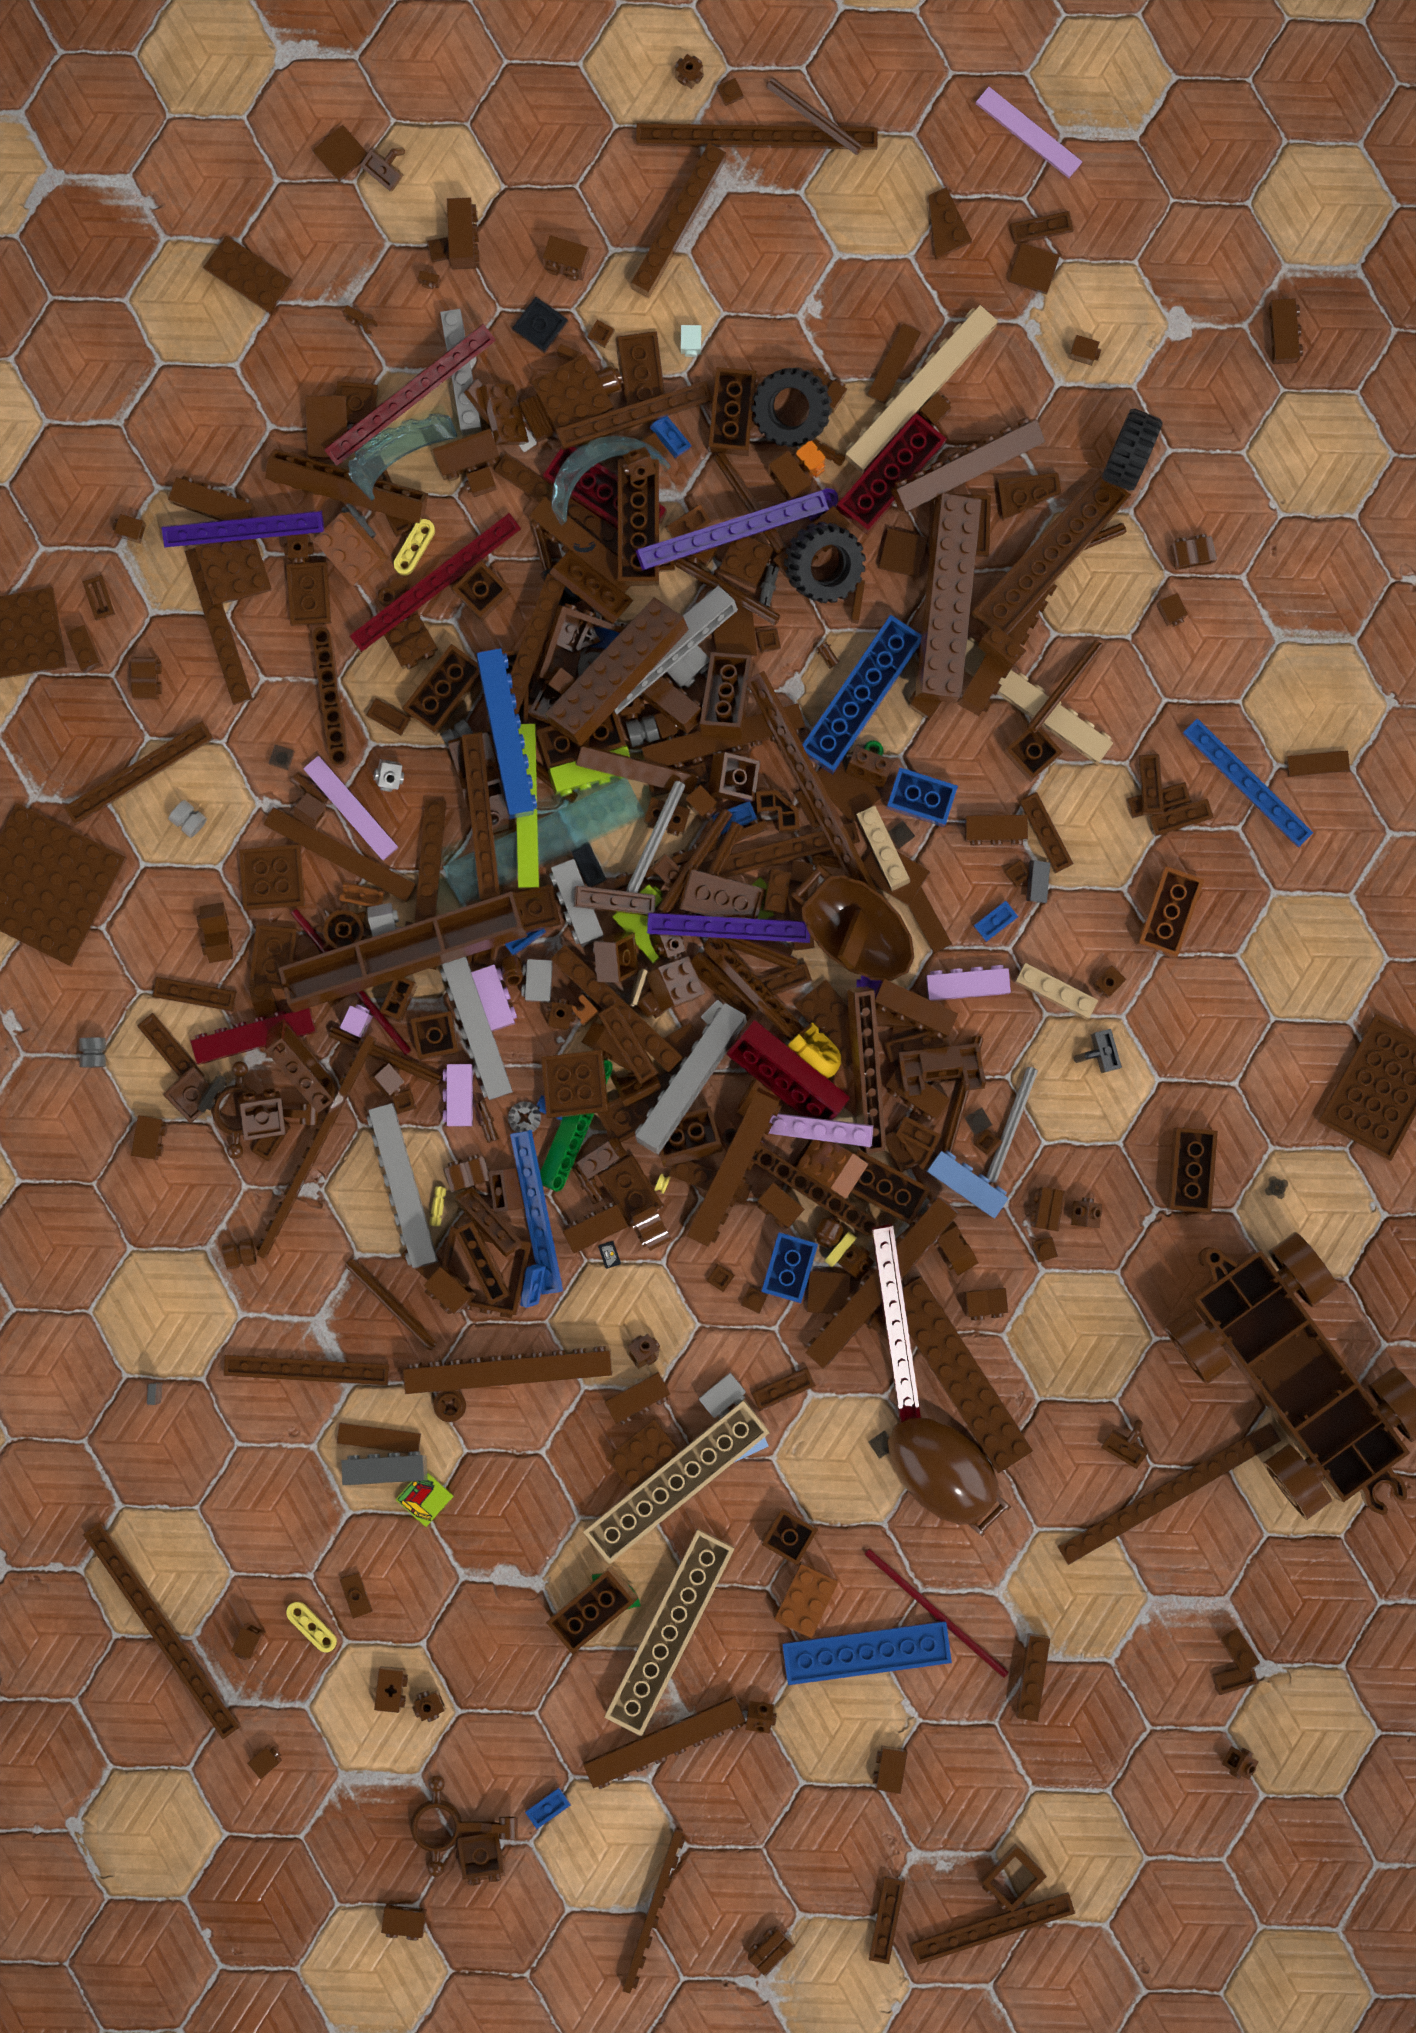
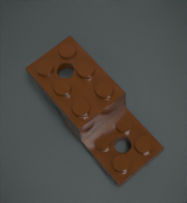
M486 729L473 734L483 733L491 814L498 816V819L492 822L495 839L517 832L515 820L509 819L500 771ZM462 737L449 740L448 745L470 813Z

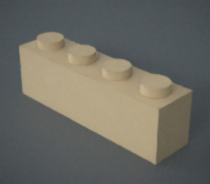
M876 806L858 813L857 819L891 891L910 883L909 876Z
M1027 963L1023 964L1014 982L1085 1020L1090 1018L1098 1002L1097 999Z

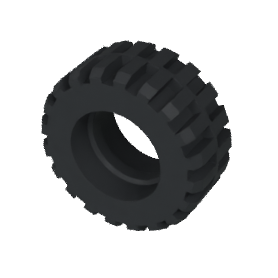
M798 367L784 368L765 377L764 381L759 383L756 388L757 392L752 398L754 405L751 406V410L755 414L753 418L754 423H757L760 427L758 428L761 434L764 433L766 439L770 442L774 441L776 445H786L787 447L806 444L808 441H812L823 432L824 427L828 425L830 421L828 418L832 413V408H830L831 396L828 397L827 391L829 390L826 385L824 386L821 383L822 379L819 376H814L813 372L805 371ZM786 388L799 389L805 394L809 402V415L798 426L783 424L775 413V398L779 392Z
M1136 408L1130 409L1102 475L1104 481L1128 491L1136 488L1163 422L1160 418Z
M818 522L817 525L813 523L807 525V530L801 529L797 532L799 536L791 539L792 545L790 548L787 547L785 552L788 555V559H784V566L788 567L785 570L786 577L790 578L789 583L792 587L796 588L797 592L819 603H827L828 601L835 603L838 601V598L843 600L848 597L847 593L849 591L853 593L857 589L855 585L862 580L860 575L861 572H865L866 567L862 565V562L866 558L865 554L861 552L863 550L862 544L857 542L858 538L854 534L836 524ZM826 545H834L839 554L836 570L824 580H815L811 573V562L815 553Z

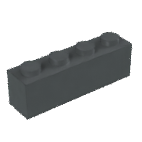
M420 1451L408 1452V1456H400V1453H388V1457L380 1458V1454L367 1455L368 1459H360V1455L347 1456V1460H341L342 1485L428 1480L427 1456L421 1455Z

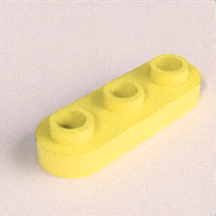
M422 519L420 523L415 524L395 558L394 568L400 575H409L413 572L435 534V527L430 520ZM423 528L429 529L428 533L423 534L421 530ZM417 545L419 548L417 551H412L411 547ZM404 562L408 563L406 569L401 568V564Z
M297 1601L288 1606L286 1611L288 1619L321 1652H330L336 1647L337 1638L335 1634L304 1603ZM295 1608L301 1610V1615H295ZM309 1623H314L316 1629L310 1630ZM324 1638L330 1639L329 1645L324 1644Z

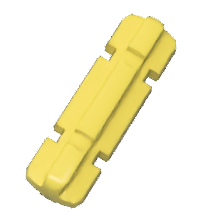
M436 1186L431 1210L432 1217H430L429 1224L439 1227L441 1225L442 1218H440V1215L443 1213L445 1201L443 1197L446 1195V1188Z

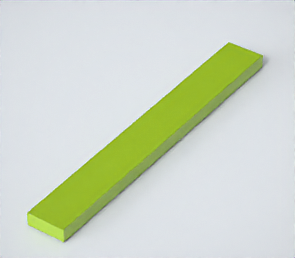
M521 724L518 733L523 734L525 749H522L523 755L527 754L529 769H526L527 775L531 774L533 789H530L531 795L535 794L537 802L535 724ZM534 809L533 815L517 818L518 888H539L537 809Z

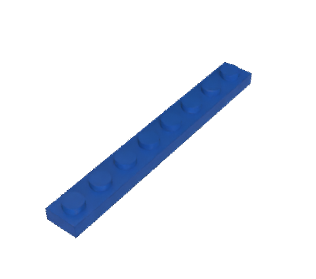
M1198 718L1182 733L1297 847H1300L1313 834Z
M532 1130L511 1133L510 1136L535 1263L546 1266L541 1294L558 1293L563 1291Z

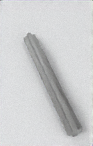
M675 781L628 884L627 892H638L685 788L684 783Z
M1028 1067L1026 1069L1001 1136L1003 1143L996 1150L986 1178L992 1183L997 1182L1038 1070Z

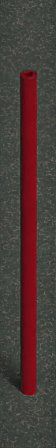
M298 909L292 911L291 915L319 950L322 953L331 951L330 949L325 951L322 949L325 943ZM363 990L356 992L357 997L370 1010V1013L404 1055L409 1054L412 1050L380 1013Z
M871 1549L864 1553L869 1560L938 1621H946L947 1629L1003 1678L1008 1675L1009 1671Z

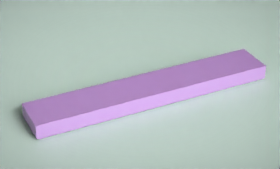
M990 87L976 101V105L1068 179L1082 164L1079 158Z
M319 756L303 768L383 861L398 849V846Z

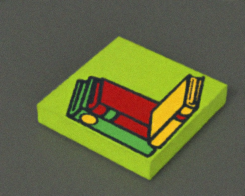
M428 1472V1480L412 1481L396 1498V1501L425 1527L454 1497Z

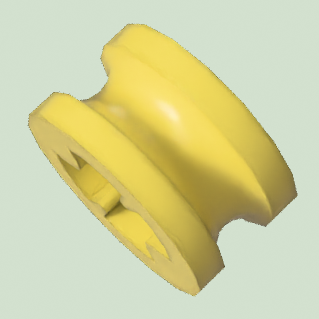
M661 1173L655 1191L660 1190L664 1194L671 1177L668 1176L666 1178Z

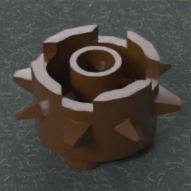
M344 903L342 909L335 912L326 909L327 919L324 925L316 928V931L324 934L326 943L322 948L324 951L332 947L338 949L365 939V936L372 934L370 929L365 928V924L362 921L366 912L363 911L355 914L350 911L348 903ZM343 926L345 928L349 927V929L347 930L349 933L347 935L343 934L341 936V928Z

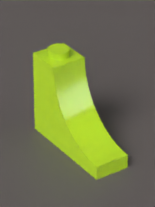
M648 885L640 892L642 894L655 895V910L663 901L661 898L663 894L656 886L652 888ZM617 912L613 916L615 922L624 932L635 933L636 945L654 964L659 959V956L652 947L649 934L646 933L648 916Z

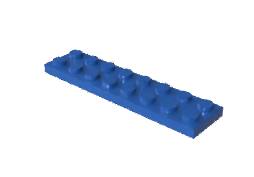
M946 1621L782 1643L788 1685L952 1663Z

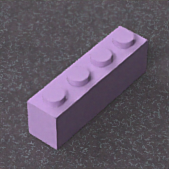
M1003 965L991 966V970H983V967L971 968V972H963V969L950 970L951 973L942 974V970L931 971L930 975L926 976L927 997L930 1001L1011 993L1009 968L1003 969Z

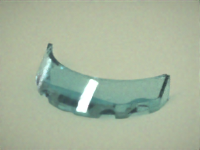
M438 413L429 414L427 419H409L403 421L400 427L387 428L378 433L355 452L356 457L354 460L349 461L350 478L372 501L375 499L373 486L378 477L390 465L417 449L437 442L455 439L458 436L450 416Z
M609 436L590 441L588 445H583L574 451L560 468L553 486L552 509L560 524H565L567 521L569 498L576 483L587 470L607 458L624 455L631 450L646 446L651 458L659 459L664 472L668 471L671 465L655 448L634 438Z

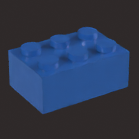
M900 767L886 809L945 827L958 786Z
M778 1232L761 1292L801 1303L818 1244Z

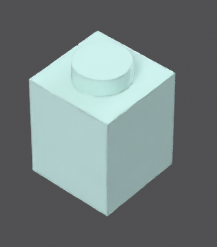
M681 325V354H685L686 357H696L697 354H701V325Z

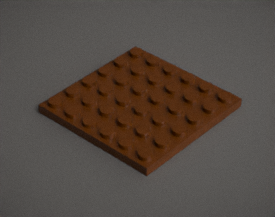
M17 803L0 835V931L72 967L127 858Z

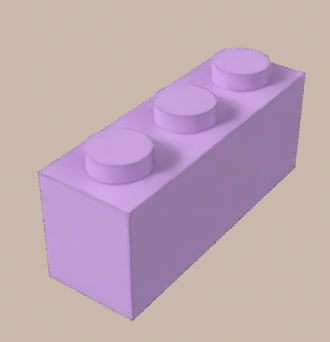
M491 965L471 972L491 1031L493 1032L515 1024L514 1019L517 1018L514 1006H509L508 999H511L507 987L503 988L501 980H503L501 969H496L495 965Z
M447 1064V1069H443V1081H447V1089H443V1102H447V1110H443V1122H447L448 1127L473 1126V1065Z

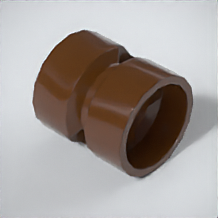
M252 1239L242 1240L238 1245L235 1242L222 1244L227 1270L239 1268L240 1264H243L245 1267L257 1263Z

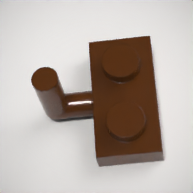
M403 147L393 148L386 158L381 156L376 150L371 149L360 166L386 189L393 191L404 175L391 163L396 156L404 155L405 149Z
M1141 1420L1135 1421L1133 1431L1128 1438L1112 1429L1101 1448L1137 1469L1148 1453L1147 1449L1135 1443L1141 1433L1143 1422Z

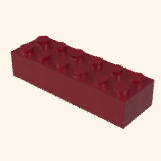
M915 413L840 500L836 509L863 533L868 535L895 503L890 488L896 486L895 482L904 478L908 480L913 477V473L925 469L946 444L947 438Z
M561 447L544 472V480L618 529V476L576 448L571 447L562 450ZM659 504V525L667 514V508Z
M755 1020L738 1037L726 1053L727 1056L801 1116L833 1120L850 1099L843 1090L835 1086L827 1077L819 1073L798 1056L795 1051L787 1047L779 1038L775 1037Z

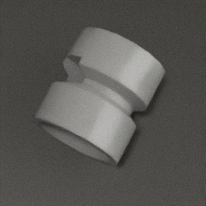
M183 800L172 811L168 820L177 827L181 826V831L192 838L201 830L207 818L199 811L194 812V807L186 800Z

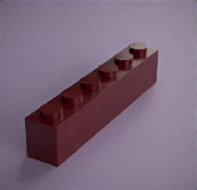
M307 1008L287 1014L286 1011L274 1013V1017L269 1019L263 1016L254 1019V1023L251 1024L241 1022L235 1024L233 1029L227 1030L226 1027L214 1030L215 1034L207 1036V1033L195 1035V1039L190 1041L196 1064L202 1065L265 1047L267 1031L282 1019L288 1023L298 1037L317 1033L312 1010Z

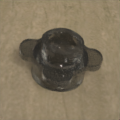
M1271 1176L1268 1179L1269 1185L1265 1189V1193L1268 1196H1277L1278 1199L1284 1198L1288 1181Z

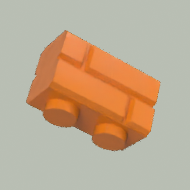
M808 441L797 451L796 456L801 463L799 465L803 471L806 470L811 478H818L825 471V456L820 450L817 451L818 447L812 441Z

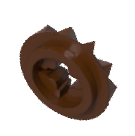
M456 1390L442 1391L436 1396L433 1409L440 1420L455 1422L464 1415L466 1401L463 1395ZM455 1398L453 1405L457 1411L450 1409L444 1413L447 1406L442 1400L450 1402Z

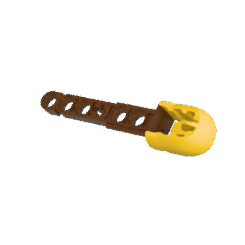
M709 937L703 944L705 952L713 960H716L718 966L789 1039L790 1043L787 1047L795 1051L798 1056L823 1076L830 1078L835 1075L841 1065V1054L833 1042L823 1033H819V1029L814 1023H810L804 1028L732 951L728 950V947L721 939Z

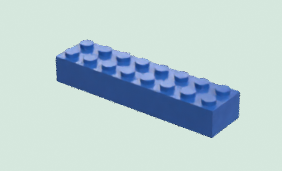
M889 616L802 744L811 761L833 775L921 645V634L894 616Z
M501 648L477 653V662L509 819L533 815L534 809H537L535 794L531 795L530 789H533L531 774L527 775L526 769H529L527 754L523 755L522 749H525L523 734L518 733L521 723L519 714L514 713V709L517 706L515 694H510L513 684L511 674H506V669L509 665L507 654H502Z

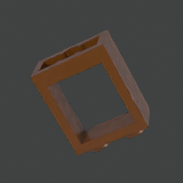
M1015 1843L981 1878V1881L984 1884L982 1888L990 1896L994 1894L998 1898L997 1903L1005 1911L1009 1909L1013 1912L1047 1876ZM1016 1857L1035 1878L1010 1902L991 1881Z

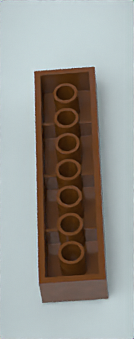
M654 597L545 713L550 725L578 746H581L687 633L689 629L684 617Z

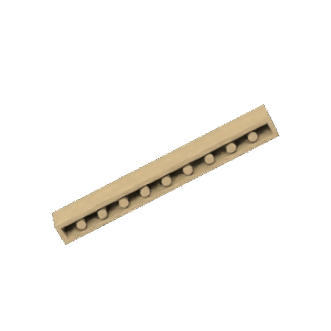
M981 305L977 309L972 308L966 315L967 320L963 324L959 323L952 332L954 334L950 339L946 337L939 345L941 349L936 354L933 352L926 359L925 362L927 364L924 368L919 367L912 375L914 379L909 384L907 382L903 384L899 389L900 394L896 399L892 397L885 405L887 409L883 413L878 412L872 419L874 423L869 428L865 427L858 435L860 437L856 443L852 441L845 449L847 452L845 459L862 474L871 466L914 414L919 413L920 409L939 391L997 326L998 320Z
M969 637L967 639L964 671L974 677L986 653L978 647L979 643ZM1011 670L1005 679H1000L999 684L1002 686L997 694L1033 719L1049 696L1044 694L1045 690L1039 685L1035 684L1033 686L1027 682L1029 679L1022 673L1016 674ZM1060 701L1041 726L1098 765L1113 744L1110 741L1111 737L1105 732L1101 731L1099 733L1094 729L1095 726L1091 722L1079 719L1077 717L1078 714L1071 708L1065 709L1061 706L1062 703Z

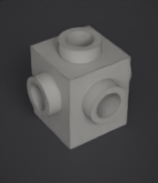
M380 759L378 768L374 770L373 780H376V784L381 787V790L392 792L393 789H399V784H402L404 779V772H401L402 764L396 761Z

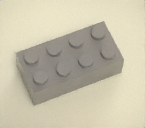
M572 859L551 867L553 873L549 875L554 888L559 887L560 892L557 893L561 906L566 905L568 910L564 914L568 924H573L575 930L571 932L576 944L580 943L582 947H585L604 937L594 909L573 907L575 886H584L575 860Z

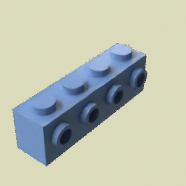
M946 1150L945 1153L940 1151L927 1169V1172L995 1219L1009 1199L1005 1196L1007 1192L999 1186H996V1188L988 1184L990 1180L983 1175L976 1176L973 1174V1168L963 1162L960 1165L955 1161L956 1156Z

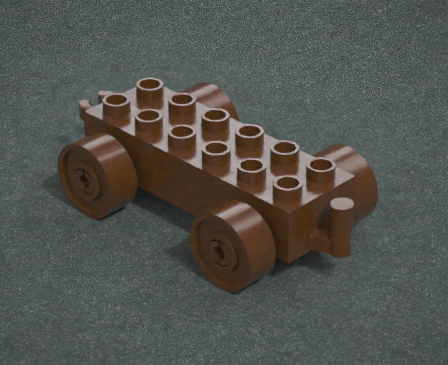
M1293 1232L1269 1250L1271 1258L1279 1269L1278 1271L1275 1270L1261 1250H1252L1235 1263L1224 1256L1223 1252L1217 1248L1205 1247L1201 1249L1198 1254V1261L1202 1266L1209 1268L1212 1280L1187 1299L1206 1324L1189 1309L1164 1327L1181 1356L1206 1385L1233 1366L1226 1354L1227 1352L1299 1449L1305 1460L1295 1448L1288 1444L1263 1462L1269 1475L1292 1506L1305 1520H1308L1332 1502V1498L1326 1490L1327 1488L1332 1496L1341 1502H1345L1357 1492H1360L1365 1505L1371 1511L1385 1515L1388 1512L1387 1506L1375 1496L1376 1487L1382 1483H1387L1392 1487L1393 1494L1398 1500H1406L1407 1487L1402 1478L1395 1474L1391 1467L1409 1455L1410 1451L1393 1429L1396 1427L1410 1442L1416 1440V1387L1398 1368L1393 1366L1368 1385L1378 1406L1374 1404L1294 1295L1296 1292L1305 1303L1313 1307L1338 1289L1332 1274L1313 1248L1301 1235Z

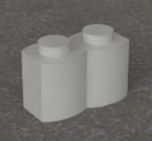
M697 645L666 673L681 689L684 687L689 688L696 681L694 678L699 673L703 675L708 671L710 658Z

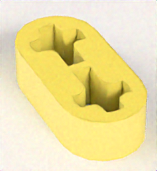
M848 1231L824 1261L833 1267L857 1237Z

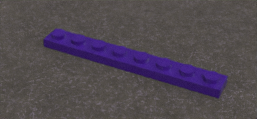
M322 511L170 525L163 526L161 529L164 548L319 533L324 532Z
M648 912L647 934L810 943V934L804 921Z

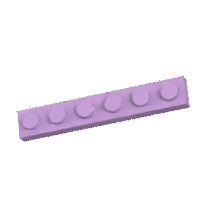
M778 1113L777 1117L773 1115L770 1123L773 1125L768 1134L866 1147L872 1146L873 1125Z

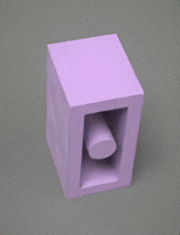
M356 1004V1007L350 1006L340 1028L362 1038L373 1016L369 1014L370 1010Z

